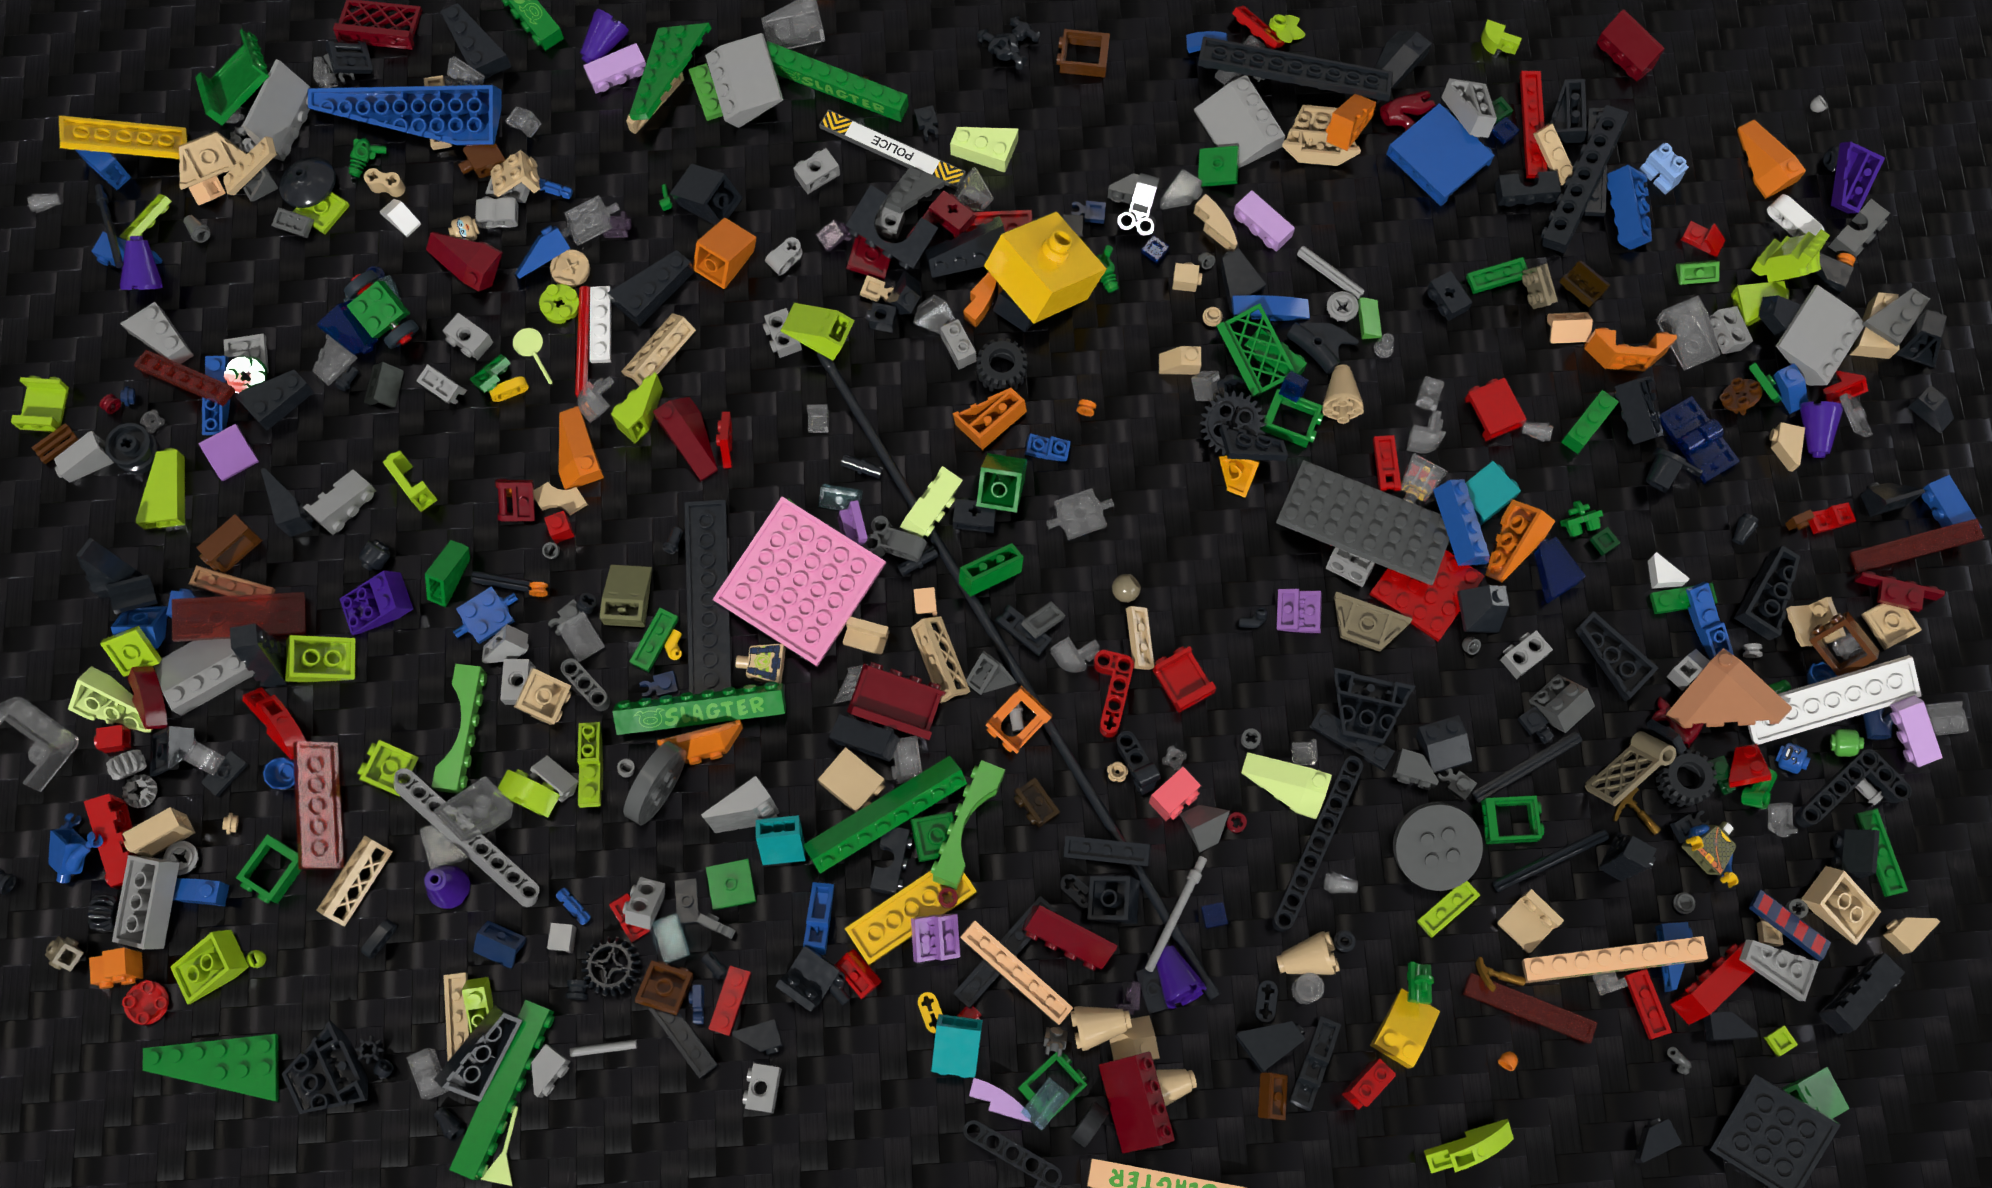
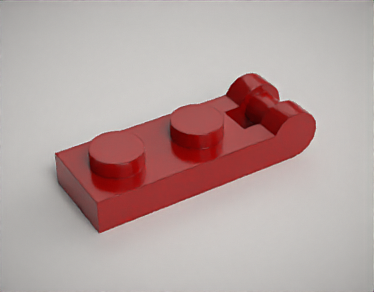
M1374 436L1373 445L1378 475V489L1383 492L1391 489L1393 491H1400L1401 481L1395 436ZM1392 476V481L1386 482V477Z

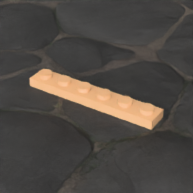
M973 921L960 936L966 944L1058 1025L1061 1024L1073 1009L1070 1004L976 921Z

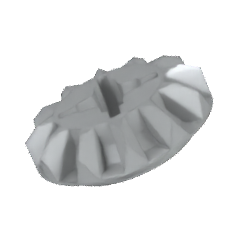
M243 126L235 127L234 132L230 133L231 139L229 141L245 153L250 152L256 144L250 136L243 141L240 136L248 135Z
M1336 292L1330 296L1327 302V311L1330 317L1335 318L1337 322H1347L1353 319L1359 309L1357 299L1348 292ZM1339 304L1341 306L1347 304L1345 310L1342 309L1337 311L1339 308Z
M144 774L134 775L131 779H127L126 785L122 787V797L126 804L134 808L148 806L157 795L156 782L150 776ZM138 785L141 788H145L140 792V797L138 794L134 793V791L137 790Z
M178 841L167 848L163 859L179 862L175 854H185L184 857L187 863H179L177 875L189 874L193 868H196L197 860H199L198 850L189 842Z

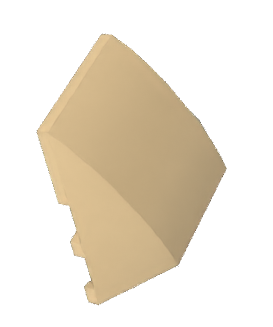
M1302 105L1295 123L1282 145L1299 163L1338 166L1361 152L1360 147L1356 145L1355 141L1348 151L1326 142L1328 136L1326 129L1331 122L1332 113L1337 109L1335 107Z

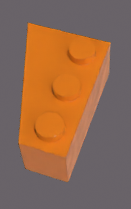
M1357 94L1350 97L1332 113L1331 122L1326 129L1328 134L1326 142L1348 151L1372 119L1376 102Z
M1012 388L988 397L987 401L978 405L975 403L970 406L971 408L960 413L959 411L953 413L956 426L983 450L1024 415L1027 410L1025 400Z

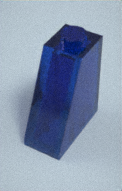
M353 300L336 305L317 323L321 330L353 355L361 352L366 354L374 349L373 345L379 341L377 338L370 336L346 306Z
M1557 537L1550 541L1546 538L1540 542L1538 550L1534 553L1547 603L1561 596L1586 577Z

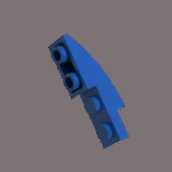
M205 356V395H202V435H215L226 429L231 397V388L224 378L228 365L227 356Z
M1702 582L1686 589L1691 605L1687 607L1690 617L1710 660L1723 648L1734 655L1725 623L1719 619L1709 583Z

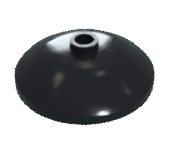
M320 157L300 159L290 165L284 172L279 184L281 197L287 204L296 208L314 206L322 202L333 190L336 182L335 170L327 160Z

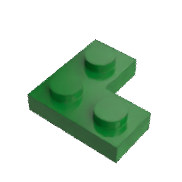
M500 354L471 377L470 380L484 393L491 391L497 386V382L500 381L497 374H503L511 363L505 356Z

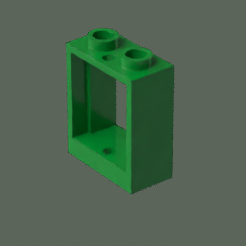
M1277 389L1264 420L1267 426H1263L1261 430L1306 448L1308 442L1313 443L1317 433L1314 427L1316 424L1320 425L1324 414L1320 412L1323 406ZM1280 403L1313 415L1306 436L1272 424Z
M1537 796L1485 798L1481 802L1486 844L1537 842L1544 835V825L1540 823L1539 814H1541V803L1537 801ZM1527 805L1531 835L1499 836L1495 807Z
M267 834L236 879L242 882L240 886L247 891L252 892L255 890L258 892L259 895L257 897L268 904L270 901L278 904L306 865L308 859ZM273 848L292 862L271 892H268L249 878L268 851Z
M1057 1052L1052 1055L1018 1087V1090L1047 1122L1087 1086L1085 1080H1087L1086 1076L1079 1069L1075 1071L1070 1066L1072 1061L1064 1052L1061 1057L1057 1056ZM1057 1061L1079 1086L1050 1111L1029 1086Z

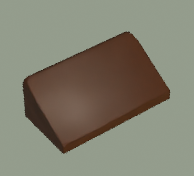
M1277 1073L1260 1074L1259 1118L1286 1120L1288 1075Z

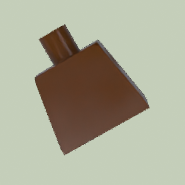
M496 143L494 145H467L463 148L467 159L459 163L458 166L463 174L475 170L479 178H484L491 175L493 167L503 163L505 158Z

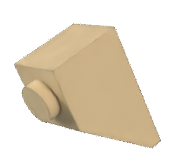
M1180 346L1159 354V374L1199 375L1201 347Z
M1781 422L1770 433L1771 449L1788 471L1793 472L1801 462L1805 427Z
M1937 918L1894 919L1886 926L1888 930L1883 936L1902 954L1913 952L1940 921Z

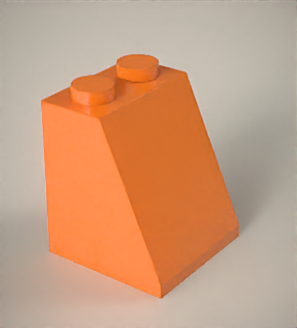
M723 218L697 241L693 270L725 289L754 252L757 237L727 218Z

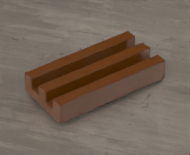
M65 423L31 448L40 457V460L47 464L79 439ZM71 436L69 439H67L65 442L61 444L63 440ZM52 448H55V449H53L51 452H49L48 454H46V455L44 456L45 453H47L48 451H50Z

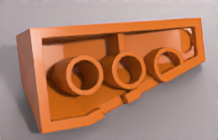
M1752 120L1737 129L1743 150L1746 151L1749 159L1747 161L1748 165L1751 167L1754 175V184L1765 199L1795 184L1806 172L1797 157L1757 121Z
M579 406L560 412L559 475L565 490L580 487L604 478Z
M1512 500L1502 516V529L1500 534L1496 536L1497 546L1491 554L1485 575L1502 583L1546 538L1555 520L1541 509Z

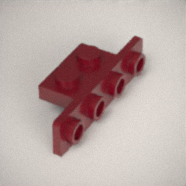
M1870 571L1862 572L1855 577L1854 581L1878 587V603L1917 612L1922 610L1923 598L1936 601L1945 596V591L1939 590L1936 586L1917 585V582L1914 581L1904 582L1892 576H1878Z

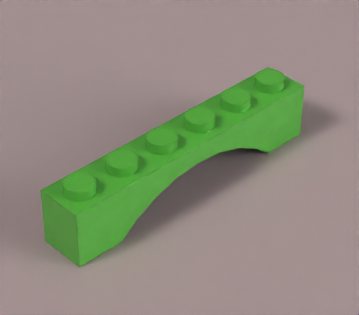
M455 665L452 685L460 701L461 726L452 749L435 767L432 788L436 791L462 794L463 788L467 786L468 778L466 771L470 767L472 760L470 750L475 744L474 729L479 724L478 709L483 703V694L481 693L483 686L487 682V674L480 666Z
M982 760L979 767H974L971 778L974 779L971 785H966L963 796L966 798L963 804H958L955 815L958 817L955 823H950L947 834L950 836L947 842L943 841L940 847L939 854H942L939 862L935 861L930 873L933 874L934 882L957 890L965 871V862L961 848V837L964 827L977 807L997 794L1005 769Z

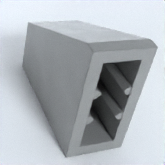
M93 431L85 434L54 458L57 465L55 467L57 475L70 483L113 464L114 462L106 454V442Z

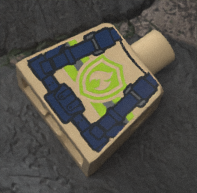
M783 644L750 646L749 656L737 655L736 668L747 669L746 675L750 680L764 684L768 682L780 684L782 682L785 660V646Z

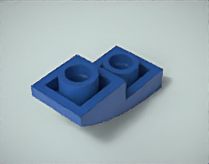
M1206 31L1186 35L1189 53L1201 50L1203 37L1228 41L1227 33Z
M1030 433L1025 455L1048 460L1067 461L1071 441L1053 436L1049 439Z

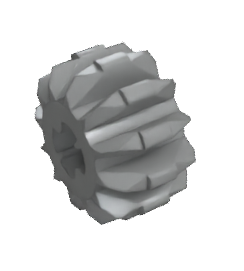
M140 750L127 751L109 759L106 763L108 773L113 780L132 776L143 771L147 766L146 759Z

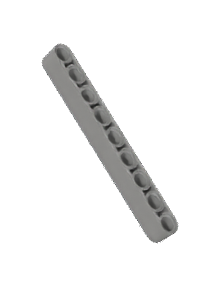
M402 768L395 773L394 790L522 906L530 907L537 902L539 895L537 883L411 770ZM406 779L409 782L403 784L400 783L399 780ZM422 793L424 796L418 798L414 794ZM437 807L440 810L437 812H433L430 810V808ZM453 821L455 825L448 826L445 822ZM468 835L471 837V839L464 840L461 838V836ZM484 849L487 853L479 854L476 850ZM499 863L503 867L494 868L492 864ZM515 877L518 881L513 883L508 878ZM525 891H530L534 895L532 897H527L523 893Z

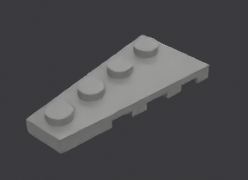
M1746 940L1739 958L1743 963L1798 1001L1806 1000L1819 963L1818 961L1809 960L1806 957L1794 955L1788 951L1779 950L1754 940Z

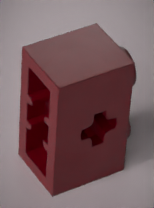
M943 191L929 206V216L956 237L967 231L974 223L973 210L968 205L964 206L961 204L957 197L951 193L948 194Z

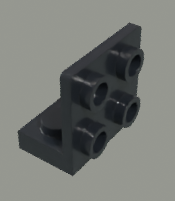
M806 945L787 974L779 979L776 987L811 1012L820 1004L840 973V969Z

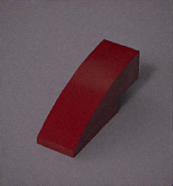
M153 666L132 667L128 681L134 692L132 701L144 728H166L168 724L164 699Z

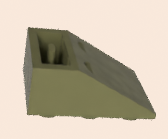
M610 565L600 610V619L604 625L646 626L652 567Z

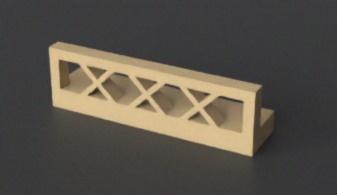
M672 313L621 372L625 376L632 378L640 386L647 376H651L654 372L658 374L696 330L683 316Z
M942 617L921 619L911 629L931 682L941 685L940 690L946 692L945 696H941L940 703L947 702L954 696L968 694L970 689ZM936 623L939 630L938 633L933 630L931 624ZM939 642L945 645L946 652L940 648ZM947 661L952 664L953 671L950 668H948L946 664ZM954 679L959 682L961 689L956 690L953 682Z
M364 836L317 911L345 927L393 851ZM376 847L384 851L380 860L372 862L371 855ZM369 867L370 876L368 879L360 881L359 873L362 869ZM357 886L358 895L348 900L347 892L350 888ZM345 905L347 912L342 920L333 915L338 907Z

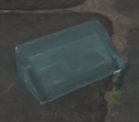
M823 484L820 489L818 507L846 510L849 503L858 500L860 506L863 490Z
M677 914L653 922L652 926L664 963H673L690 955Z
M1048 1078L1020 1113L1037 1128L1043 1130L1067 1101L1069 1094L1052 1079Z

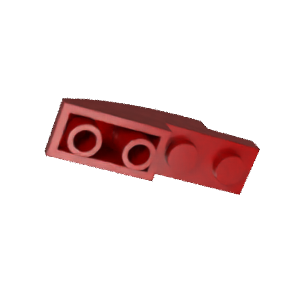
M262 687L243 695L242 701L267 727L266 733L291 760L310 752V748L300 728L276 695L269 696Z

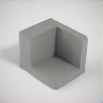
M551 923L547 948L549 950L573 953L577 927L569 924Z

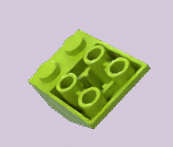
M794 303L780 331L825 357L834 360L843 347L855 320L837 310Z
M655 372L651 376H647L637 389L632 390L628 394L627 399L623 403H619L614 407L611 413L618 429L633 443H636L649 431L654 418L653 411L657 409L663 391L658 375Z

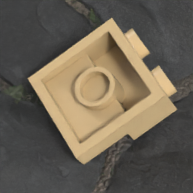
M532 668L514 707L552 725L558 722L562 716L563 711H561L563 703H567L571 696L569 691L571 685Z

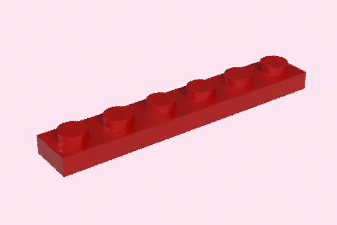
M1521 71L1520 88L1526 178H1535L1538 172L1547 171V163L1533 133L1544 127L1541 71Z

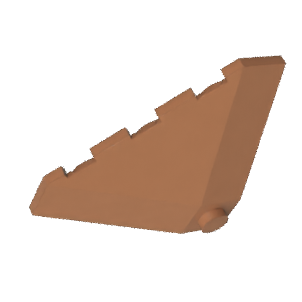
M1723 648L1706 665L1667 712L1666 716L1683 728H1692V724L1706 723V727L1724 726V722H1737L1738 726L1755 725L1756 721L1769 720V724H1779L1792 710V707L1740 659Z

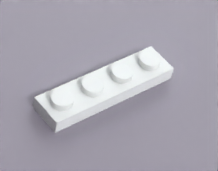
M610 286L590 287L591 363L611 362V301L607 292L611 291Z

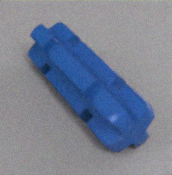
M541 178L539 180L541 191L545 190V192L557 196L562 195L566 199H570L573 194L570 187H562V185L551 181L545 182Z
M562 888L557 892L556 897L560 902H564L563 905L574 917L577 916L576 920L581 925L586 924L591 918L590 914L586 910L583 911L582 905L573 896H570L571 893L566 888Z

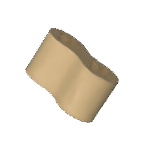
M371 168L364 174L365 182L374 193L387 192L393 197H399L405 192V185L397 173H382L378 169Z

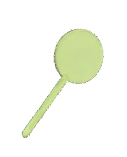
M532 328L520 330L513 339L515 351L522 356H534L548 383L552 384L550 376L537 355L543 346L541 334Z

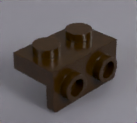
M1579 260L1559 281L1566 290L1573 293L1588 307H1591L1600 299L1610 286L1606 280L1582 260Z
M1036 778L1021 788L1014 790L1016 796L1013 798L1020 808L1024 806L1028 812L1026 817L1032 825L1036 823L1038 827H1041L1060 814V811Z

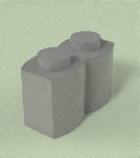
M502 196L498 199H493L492 197L476 200V223L479 228L518 226L519 204L511 196Z

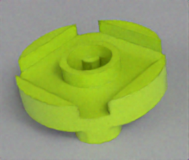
M551 284L547 286L540 297V310L550 322L557 324L566 323V320L573 319L578 314L579 298L577 292L568 285ZM562 300L565 304L557 308L555 303Z

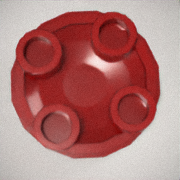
M146 980L136 984L129 990L122 1000V1005L127 1017L131 1021L140 1025H148L160 1020L166 1013L169 1005V996L162 985Z

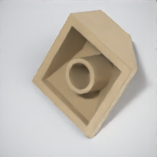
M1150 1016L1131 1019L1132 1028L1109 1040L1113 1061L1148 1051L1151 1052L1153 1061L1160 1058Z

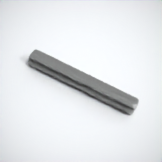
M1302 246L1299 249L1297 255L1346 292L1352 294L1356 299H1359L1364 294L1363 288L1307 247Z

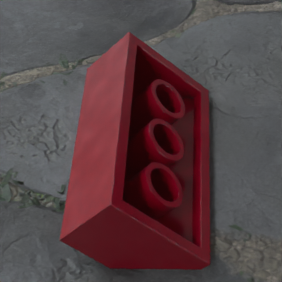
M1033 905L1022 927V930L1026 931L1025 936L1035 941L1038 938L1046 941L1044 944L1046 947L1054 951L1057 948L1065 951L1064 956L1074 961L1076 958L1084 961L1083 966L1093 971L1096 968L1103 969L1117 948L1116 944L1041 905Z

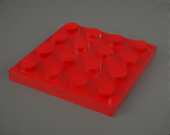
M1446 550L1433 585L1388 568L1369 595L1395 613L1412 618L1411 624L1438 642L1460 612L1457 592L1477 588L1485 576L1470 565L1458 566L1455 555Z

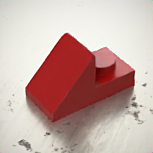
M1691 221L1681 238L1682 241L1715 257L1718 256L1725 242L1724 236L1715 223H1713L1710 229H1707Z
M1836 371L1838 383L1823 389L1825 401L1841 403L1868 391L1866 377L1864 375Z

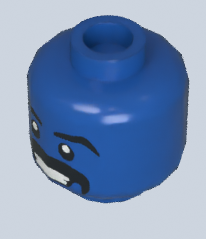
M1787 743L1785 746L1781 745L1775 761L1778 762L1779 768L1798 774L1801 769H1807L1811 758L1806 757L1807 749Z

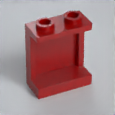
M1497 378L1492 379L1483 387L1475 386L1468 391L1465 397L1466 403L1471 402L1485 429L1482 434L1485 441L1520 428L1527 420L1505 378L1500 380Z
M1190 646L1178 648L1173 652L1174 655L1166 658V656L1160 658L1155 662L1156 665L1153 669L1154 674L1178 713L1214 694L1216 691V686L1207 679L1193 656Z
M1381 1059L1374 1060L1344 1090L1342 1095L1357 1110L1362 1106L1368 1107L1392 1081L1396 1073Z

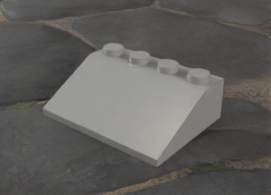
M762 33L721 45L705 55L726 122L739 128L783 101L767 44Z
M275 60L269 72V77L265 80L242 126L256 145L265 136L273 138L277 154L274 158L284 161L291 151L294 140L299 135L302 124L307 119V114L310 110L308 108V89L311 87L280 60Z
M1244 75L1228 83L1194 108V112L1216 147H1239L1238 168L1281 148L1283 145L1285 134L1248 76Z
M1815 285L1776 347L1791 365L1795 363L1808 386L1828 385L1864 328L1862 325L1864 321L1851 307L1819 285Z
M229 621L163 657L159 664L154 665L166 701L171 710L180 716L255 674L253 670H247L244 661L241 662L231 649L230 628L232 625Z
M755 776L701 815L715 833L755 827V820L777 818V814L780 812L769 793Z

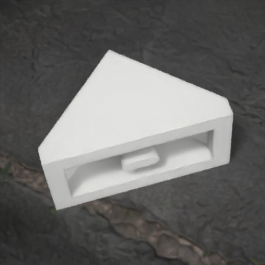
M393 199L380 211V214L406 237L421 225L419 220L399 200Z
M1657 552L1648 560L1652 589L1681 588L1690 579Z

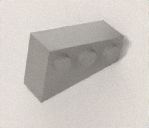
M156 302L120 323L131 335L141 340L175 366H179L194 356L168 316Z

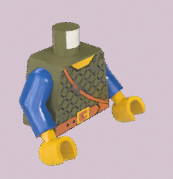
M1723 821L1719 826L1702 824L1690 828L1689 838L1686 839V842L1681 847L1707 874H1722L1720 881L1722 883L1727 882L1729 888L1738 884V877L1732 872L1733 852L1736 845L1728 837L1733 831V827Z

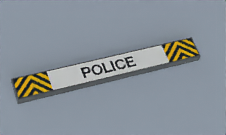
M829 109L819 125L821 129L902 166L907 168L913 167L945 181V185L955 190L959 188L966 175V171Z

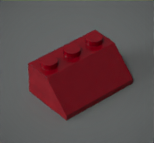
M1624 9L1605 28L1597 41L1599 47L1611 56L1613 61L1619 64L1628 76L1632 77L1636 82L1654 68L1665 49Z

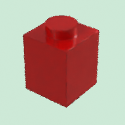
M564 511L544 518L549 534L555 543L575 537L569 518Z
M123 725L96 728L94 744L98 750L104 753L131 750L130 729Z

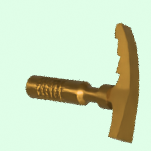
M1636 787L1620 802L1613 821L1615 822L1619 819L1621 810L1628 804L1630 808L1637 812V816L1655 835L1661 829L1644 810L1638 807L1637 802L1632 799L1639 790Z
M1478 957L1476 961L1478 972L1492 992L1495 991L1496 986L1490 979L1491 976L1498 977L1499 980L1524 986L1526 981L1524 977L1503 971L1497 972L1493 968H1487L1483 958Z

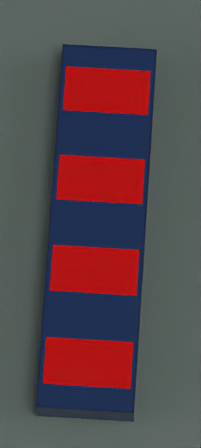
M1762 890L1755 893L1749 906L1750 910L1818 961L1824 959L1831 944L1829 940Z

